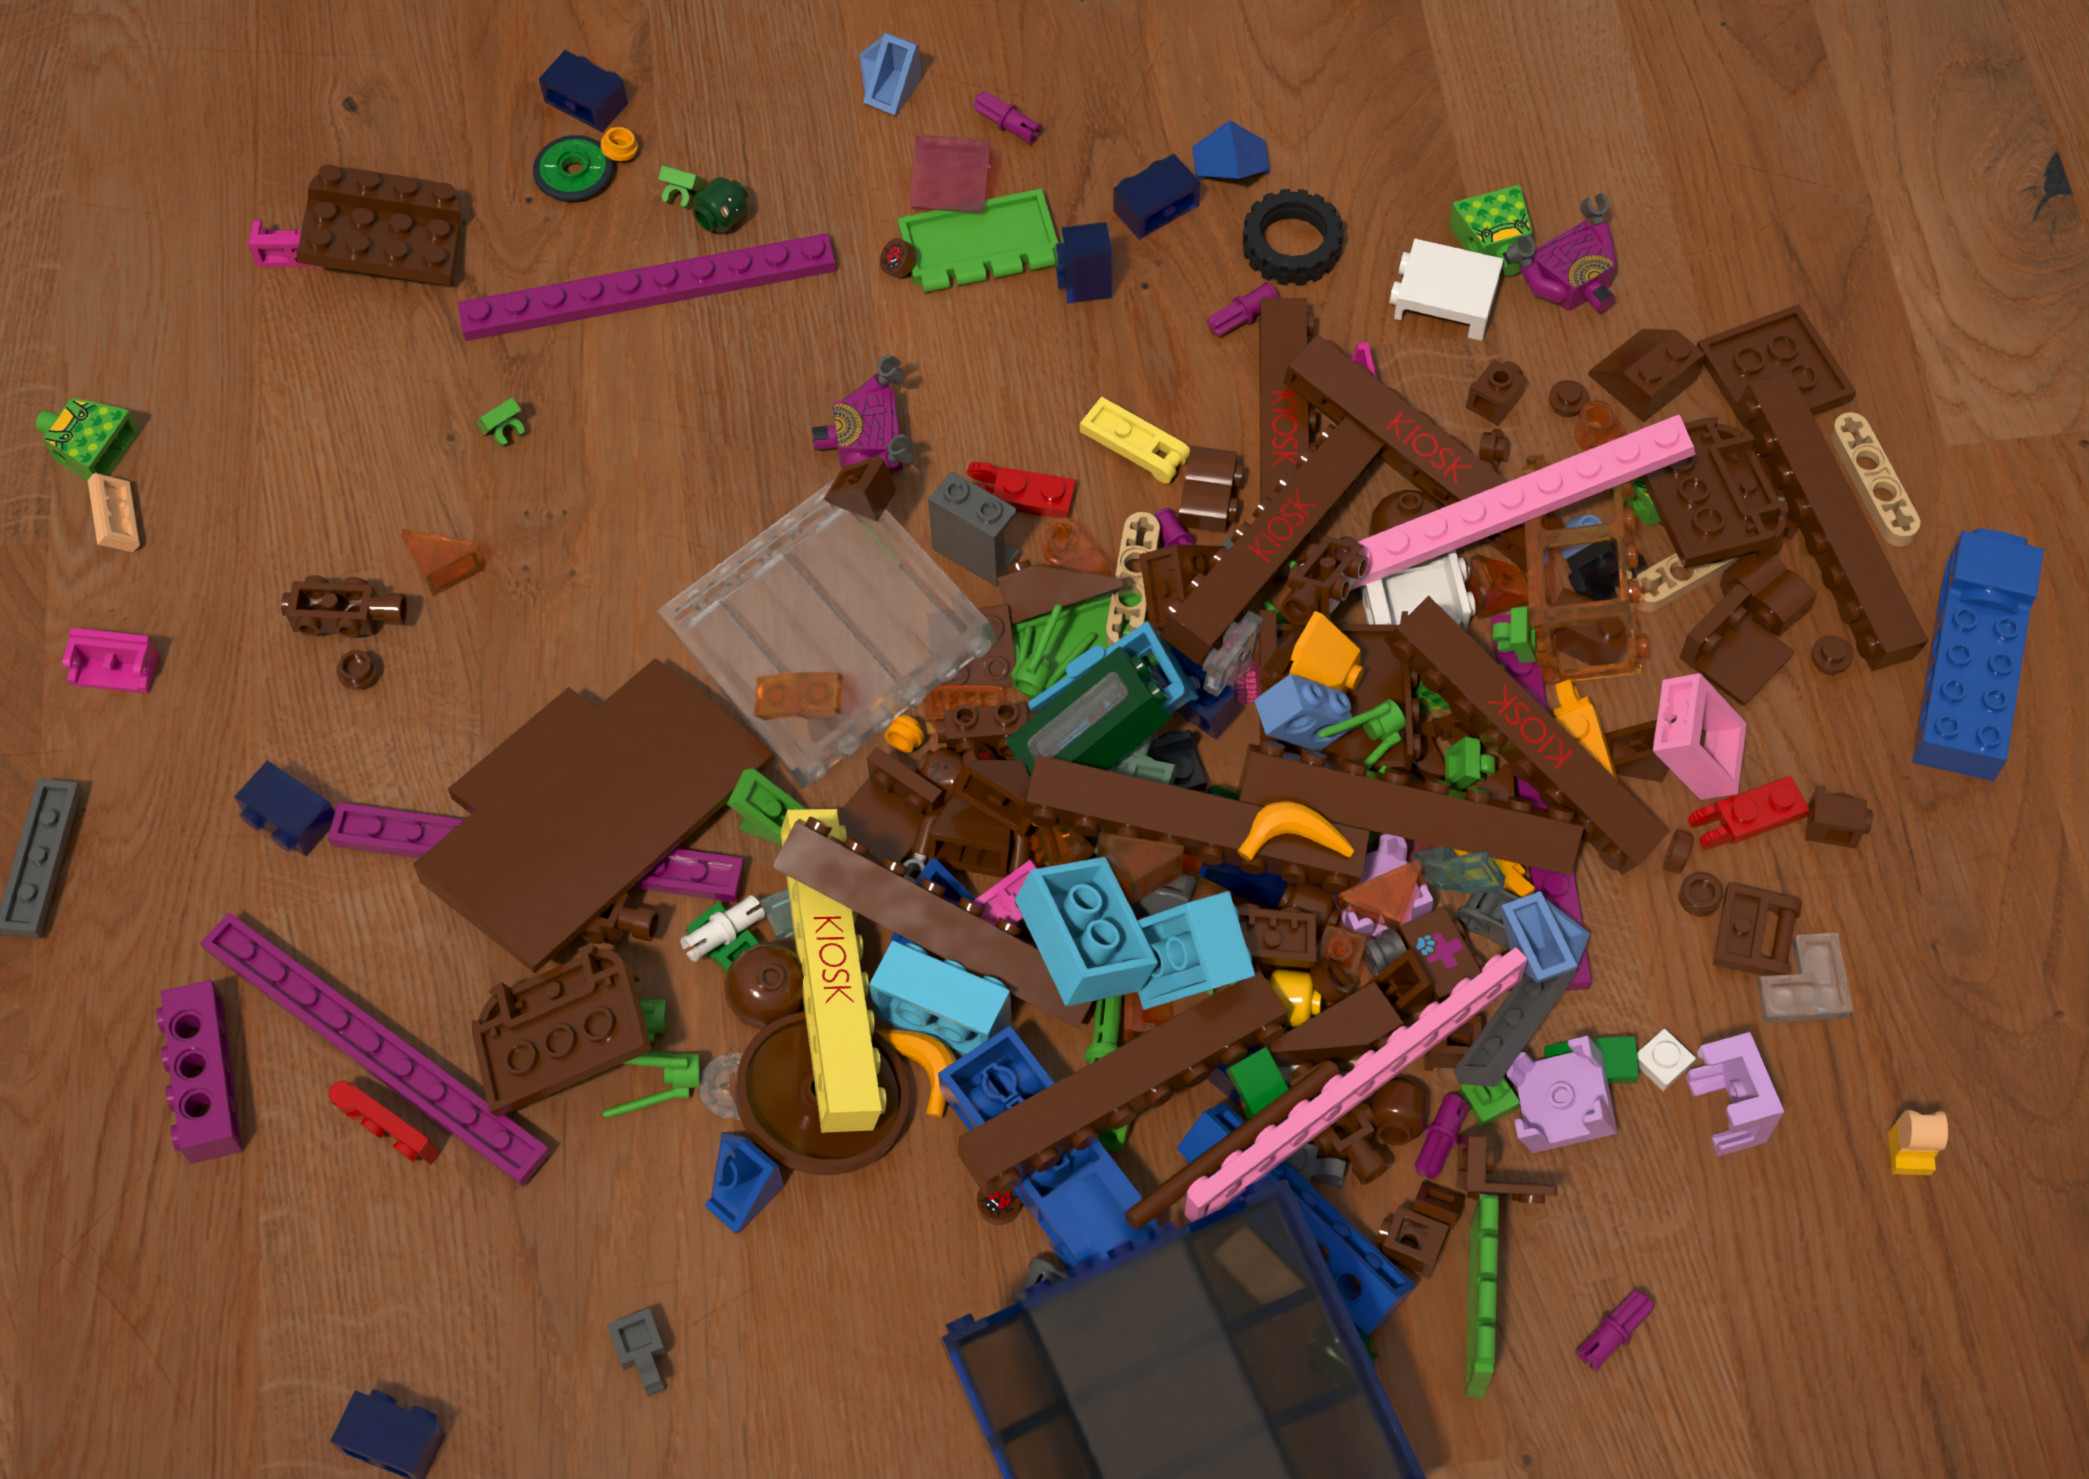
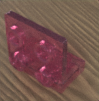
M916 135L910 207L923 210L983 213L988 168H991L992 165L990 140Z

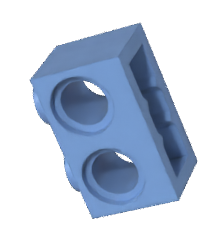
M1293 674L1288 675L1254 700L1267 736L1311 750L1321 751L1352 729H1347L1326 738H1320L1318 736L1319 731L1352 718L1350 712L1351 703L1343 691Z

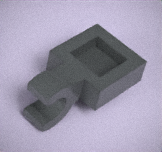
M1307 1143L1286 1159L1310 1184L1311 1181H1316L1328 1186L1342 1188L1346 1173V1162L1336 1158L1317 1159L1319 1150L1316 1145Z
M644 1309L607 1324L623 1370L634 1366L637 1367L648 1397L664 1391L665 1388L654 1358L666 1354L651 1309Z

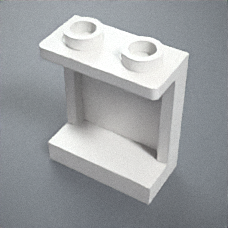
M1414 239L1411 252H1403L1398 274L1404 275L1402 283L1395 281L1391 292L1389 304L1396 305L1394 319L1402 320L1404 310L1407 309L1470 324L1468 338L1483 341L1500 279L1503 258Z
M1452 550L1428 565L1407 568L1359 587L1367 624L1399 625L1402 611H1408L1409 615L1429 595L1467 632L1470 616L1475 615V600L1471 591L1466 592L1464 581L1467 579V572L1463 557L1457 558L1456 550Z

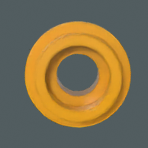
M623 127L609 129L602 137L600 145L602 153L615 161H627L633 158L637 153L638 147L634 134Z
M907 715L891 716L887 721V730L884 733V737L897 750L911 752L924 741L921 726L912 717Z

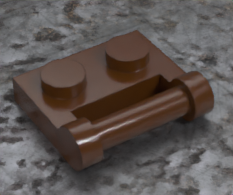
M1728 883L1724 895L1712 965L1764 976L1767 980L1774 983L1790 981L1791 966L1788 964L1794 923L1795 919L1800 917L1802 902L1794 897ZM1767 911L1775 912L1778 916L1771 959L1760 956Z

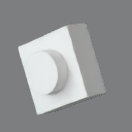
M1665 1028L1637 1053L1638 1068L1663 1092L1683 1075L1696 1060Z

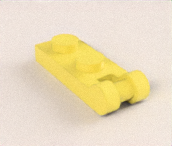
M1102 396L1080 422L1081 433L1150 471L1158 481L1165 484L1170 483L1175 477L1177 466L1185 464L1189 458L1190 448L1185 443ZM1159 449L1167 454L1164 459L1156 455Z

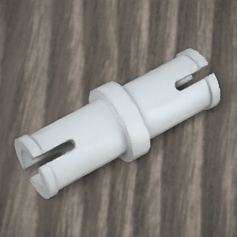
M749 895L745 900L726 912H716L709 918L710 922L680 939L683 950L689 946L692 947L698 942L700 943L688 951L686 955L696 962L700 957L722 943L728 945L736 940L738 933L765 918L762 907L746 914L747 911L760 904L754 896Z

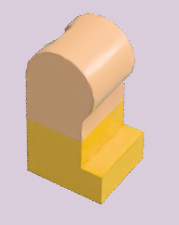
M1905 1110L1888 1132L1892 1174L1932 1176L1936 1170L1935 1157L1940 1150L1945 1149L1948 1140V1122L1944 1111H1937L1927 1115H1922L1913 1110Z

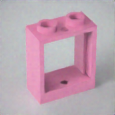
M1701 673L1665 679L1662 682L1653 752L1700 800L1736 795L1739 789L1747 723ZM1673 718H1677L1674 723H1671ZM1702 728L1706 731L1704 748L1700 745Z

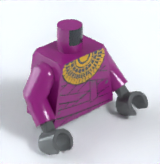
M1600 193L1595 196L1598 206L1597 211L1593 209L1590 198L1582 201L1580 209L1585 217L1591 218L1592 223L1590 225L1583 221L1535 249L1534 240L1528 235H1523L1517 239L1522 251L1516 243L1508 246L1507 257L1514 262L1520 261L1521 266L1519 269L1535 297L1558 303L1565 310H1573L1588 301L1599 313L1607 310L1614 303L1616 297L1608 288L1611 286L1617 262L1608 220H1603L1602 216L1609 207V200L1606 195Z
M892 355L884 356L878 363V373L847 397L833 404L835 425L812 427L815 450L838 447L841 468L877 455L885 461L888 471L903 470V465H910L912 463L913 454L908 449L913 448L914 443L907 436L899 434L893 387L889 388V382L900 384L905 379V372L898 368L901 364L900 360Z

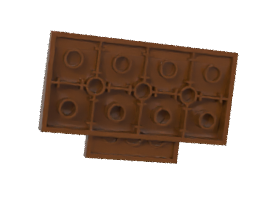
M655 658L598 707L568 687L450 786L448 791L451 799L471 815L414 862L413 865L422 885L532 972L536 973L729 801L743 770L754 768L761 773L775 760L774 753L711 699Z

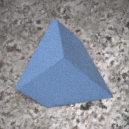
M884 32L882 37L859 53L865 94L863 103L890 114L898 115L922 79L920 50L918 44Z
M1541 891L1501 905L1500 909L1510 951L1517 947L1528 958L1524 972L1533 981L1540 983L1577 969L1590 933L1546 900Z

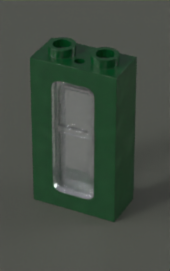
M1119 646L1005 741L1016 760H1023L1029 777L1031 776L1036 755L1107 771L1173 716L1164 704L1169 699L1168 695L1154 679L1150 681L1148 678L1153 672L1147 663L1138 654L1131 657Z

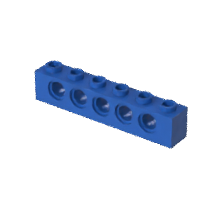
M1225 1102L1205 1110L1176 1149L1186 1158L1189 1164L1245 1121ZM1286 1160L1229 1202V1204L1234 1205L1249 1219L1251 1227L1256 1232L1266 1236L1280 1250L1282 1257L1289 1264L1298 1267L1312 1281L1317 1292L1329 1298L1345 1313V1317L1351 1325L1362 1330L1367 1335L1387 1324L1417 1287ZM1257 1182L1262 1186L1264 1196L1258 1190ZM1289 1213L1294 1217L1296 1227L1291 1223ZM1320 1244L1327 1249L1329 1258L1323 1254ZM1353 1275L1359 1280L1361 1289L1355 1285Z

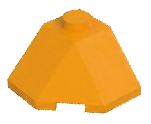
M1315 611L1295 644L1290 659L1293 663L1289 675L1293 674L1338 689L1346 695L1349 688L1355 690L1362 679L1364 667L1361 666V650L1323 614Z

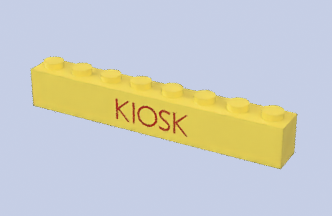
M837 809L787 810L780 831L782 846L794 823L798 819L807 822L809 816L832 827L829 834L845 842L847 838L844 825H839ZM786 875L796 950L804 975L803 1001L821 1133L873 1131L880 1114L885 1113L886 1093L883 1087H878L876 1074H879L880 1054L878 1048H872L871 1036L874 1033V1014L872 1010H867L865 998L868 996L869 981L867 972H861L859 960L862 959L863 940L860 934H855L854 923L857 920V912Z

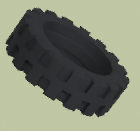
M1282 189L1279 194L1268 193L1261 202L1257 200L1251 206V213L1247 212L1242 242L1244 257L1250 260L1249 266L1255 272H1261V277L1268 281L1274 279L1278 281L1277 284L1285 286L1288 283L1302 286L1306 285V281L1309 280L1316 282L1322 279V274L1325 272L1329 274L1334 269L1335 261L1338 262L1343 241V222L1341 216H1336V208L1331 203L1326 204L1324 197L1316 193L1312 196L1308 194L1307 190L1298 189V192H1290V189ZM1297 219L1306 221L1316 227L1323 236L1324 241L1316 250L1310 253L1290 256L1278 253L1270 248L1263 240L1262 232L1269 225L1277 221Z

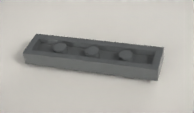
M37 779L0 907V935L41 939L83 790L78 782Z
M1576 970L1540 983H1536L1524 973L1522 980L1514 986L1453 1070L1459 1084L1496 1087L1577 974Z

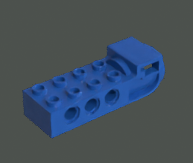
M1977 528L1973 532L1961 531L1951 551L1943 576L1912 763L1994 781L2003 768L2008 756L2030 609L2037 597L2044 548L2028 545L2026 538L2003 531Z
M1010 1025L938 1073L940 1093L969 1131L1055 1084ZM1098 1139L1083 1150L1077 1151L1074 1148L1061 1155L1058 1163L1044 1172H1038L1036 1169L1022 1177L1021 1183L1013 1189L1046 1233L1049 1239V1246L1071 1276L1086 1283L1092 1289L1097 1286L1100 1291L1111 1290L1152 1261L1161 1246L1155 1218L1138 1231L1134 1230L1126 1221L1124 1212L1140 1201L1142 1197Z

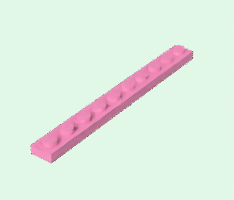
M1680 414L1358 541V544L1364 545V556L1368 558V567L1364 577L1361 580L1358 579L1350 591L1696 455Z
M1517 947L1504 956L1497 954L1492 957L1483 967L1481 974L1473 980L1470 978L1463 979L1452 990L1450 997L1441 1004L1437 1001L1431 1003L1420 1014L1419 1020L1409 1028L1406 1026L1398 1028L1388 1038L1386 1045L1377 1052L1374 1050L1366 1052L1359 1058L1354 1069L1347 1075L1342 1077L1339 1074L1330 1079L1323 1087L1321 1094L1311 1102L1305 1099L1298 1103L1289 1113L1287 1120L1278 1127L1272 1124L1265 1128L1257 1136L1255 1144L1246 1151L1237 1150L1233 1152L1222 1163L1221 1169L1213 1176L1208 1178L1205 1175L1197 1179L1187 1191L1184 1215L1195 1227H1198L1522 980L1528 958Z

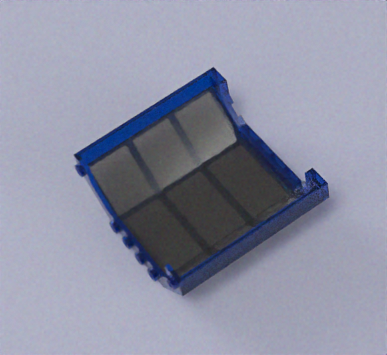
M1271 1176L1256 1181L1245 1187L1248 1196L1177 1230L1173 1221L1148 1232L1151 1242L1134 1248L1132 1241H1128L1106 1252L1110 1259L1109 1261L1094 1268L1090 1259L1065 1271L1068 1280L1053 1287L1048 1279L1023 1290L1026 1296L1025 1300L975 1321L972 1313L945 1325L949 1334L939 1338L1000 1479H1426L1287 1178L1275 1184Z

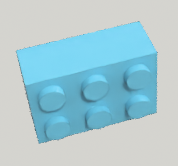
M1106 857L1030 871L1014 900L1065 1006L1139 992L1157 966L1158 961Z
M1229 891L1188 902L1137 920L1158 961L1148 980L1138 992L1143 1010L1255 976L1251 953L1245 944L1239 924L1238 911L1232 902Z
M892 941L869 984L875 1018L902 1030L919 1031L934 1036L947 1044L951 1051L963 1056L1009 1025H1012L1010 990L1006 989V986L1001 981L990 976L980 978L970 974L964 966L953 960L946 959L944 962L928 956L924 949L912 943L902 945Z

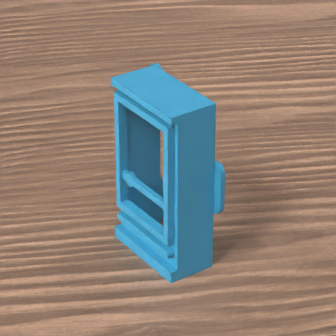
M1147 621L1106 650L1102 646L1096 645L1074 659L1066 667V677L1029 701L1027 705L1031 711L1042 710V706H1047L1119 646L1131 657L1136 654L1144 657L1153 651L1171 685L1163 689L1169 697L1164 704L1170 713L1190 700L1195 701L1199 696L1167 640L1161 637V632ZM1110 700L1104 704L1108 712L1114 708ZM1088 718L1057 743L1060 750H1063L1092 726Z

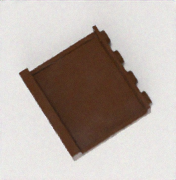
M1260 610L1258 630L1259 696L1271 688L1261 685L1260 671L1294 626V624H1277L1276 610ZM1402 611L1400 623L1408 616V611ZM1334 624L1361 650V666L1364 667L1362 679L1355 690L1349 688L1346 693L1351 703L1350 712L1352 717L1365 713L1382 702L1391 699L1401 709L1406 720L1405 728L1398 731L1401 741L1390 747L1369 771L1378 772L1383 765H1388L1391 769L1400 770L1410 775L1413 759H1420L1421 751L1420 734H1413L1412 723H1418L1419 698H1411V687H1417L1418 674L1408 664L1399 661L1392 654L1390 646L1384 641L1398 625ZM1259 716L1260 741L1267 740L1285 746V752L1301 755L1302 750H1311L1267 736ZM1363 726L1345 733L1319 751V753L1325 754L1327 761L1342 764L1343 759L1364 762L1383 740H1372L1365 732Z

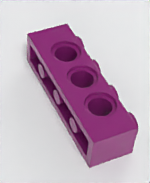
M212 979L160 991L162 1007L156 1009V1017L161 1033L166 1035L167 1046L161 1047V1058L166 1072H170L172 1085L166 1086V1098L170 1110L175 1111L176 1125H172L170 1128L175 1150H181L191 1164L243 1152L221 993ZM200 1028L195 1036L187 1039L184 1038L191 1029ZM205 1066L204 1071L199 1076L189 1078L195 1068ZM211 1105L205 1115L194 1117L199 1108Z

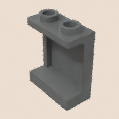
M950 472L928 498L932 549L998 587L997 578L1007 575V566L1017 563L1020 559L1019 551L1004 542V530L1016 516V508L955 472Z

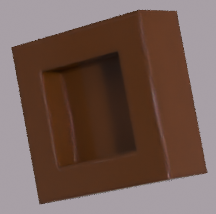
M1422 1181L1412 1211L1446 1224L1453 1230L1464 1196Z

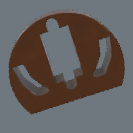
M1453 713L1437 719L1436 717L1432 718V721L1412 727L1413 734H1420L1422 747L1419 761L1416 762L1415 759L1412 761L1411 772L1422 780L1435 778L1445 781V764L1435 746L1436 736H1439L1441 741L1448 740L1452 746L1464 737L1480 740L1479 734L1467 722L1456 718ZM1480 740V755H1482V751H1483V747H1484V744L1482 743L1481 740Z

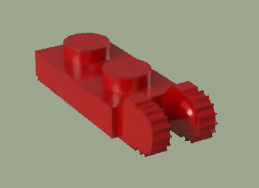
M975 461L969 464L967 474L970 479L995 484L993 489L984 483H972L1016 508V512L1064 520L1069 518L1076 488V479L999 467L998 469L991 463Z
M1788 776L1716 802V804L1700 808L1692 812L1687 817V820L1693 828L1720 821L1721 827L1703 834L1699 839L1702 848L1706 850L1729 842L1735 844L1804 819L1808 816L1810 809L1793 778Z
M339 1080L330 1085L331 1088L328 1090L329 1100L342 1113L352 1120L364 1118L360 1125L379 1139L385 1133L397 1141L393 1148L414 1163L419 1156L432 1165L439 1156L440 1149L429 1138L345 1080Z

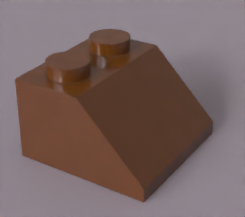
M1641 329L1589 370L1588 375L1644 423L1697 381L1705 353L1677 330Z

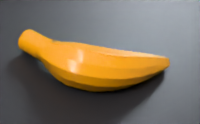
M1291 801L1275 802L1266 805L1258 812L1249 835L1237 850L1240 856L1251 861L1269 839L1280 834L1291 833L1311 839L1349 858L1354 852V848L1349 841L1322 815L1303 804Z
M875 1030L891 1045L895 1052L913 1059L925 1069L931 1084L926 1115L943 1118L946 1099L940 1093L938 1073L956 1061L948 1045L934 1036L919 1031Z

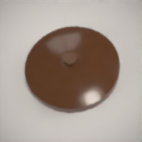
M805 1012L782 1017L762 1029L749 1043L741 1058L734 1087L735 1104L741 1123L748 1135L762 1151L789 1168L815 1175H839L864 1168L878 1160L893 1145L908 1113L910 1101L909 1083L906 1071L897 1053L874 1030L871 1036L872 1048H878L880 1054L879 1074H876L878 1087H883L886 1093V1110L884 1114H880L874 1130L821 1133Z

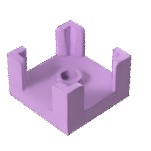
M1389 834L1380 836L1378 850L1365 856L1362 878L1354 892L1335 893L1336 902L1334 908L1341 910L1338 919L1346 936L1353 941L1356 948L1359 947V942L1366 938L1373 940L1379 938L1382 931L1391 927L1398 932L1400 925L1432 912L1433 898L1426 884L1421 885L1419 889L1406 862L1407 844L1403 837Z
M1747 1032L1701 1045L1697 1053L1700 1059H1704L1706 1065L1689 1070L1685 1077L1691 1094L1697 1097L1726 1088L1732 1103L1726 1108V1114L1730 1121L1728 1124L1729 1130L1714 1134L1711 1137V1142L1717 1156L1767 1143L1784 1110L1751 1033Z
M1588 1036L1568 1041V1046L1574 1052L1534 1062L1526 1052H1520L1506 1072L1507 1077L1518 1088L1523 1121L1520 1118L1515 1119L1517 1137L1532 1153L1618 1134L1602 1051Z

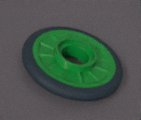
M565 136L550 142L538 153L533 165V176L537 186L546 195L561 201H580L596 195L605 188L613 174V160L602 153L600 148L601 142L587 136ZM571 163H578L583 166L576 173L564 171V168Z

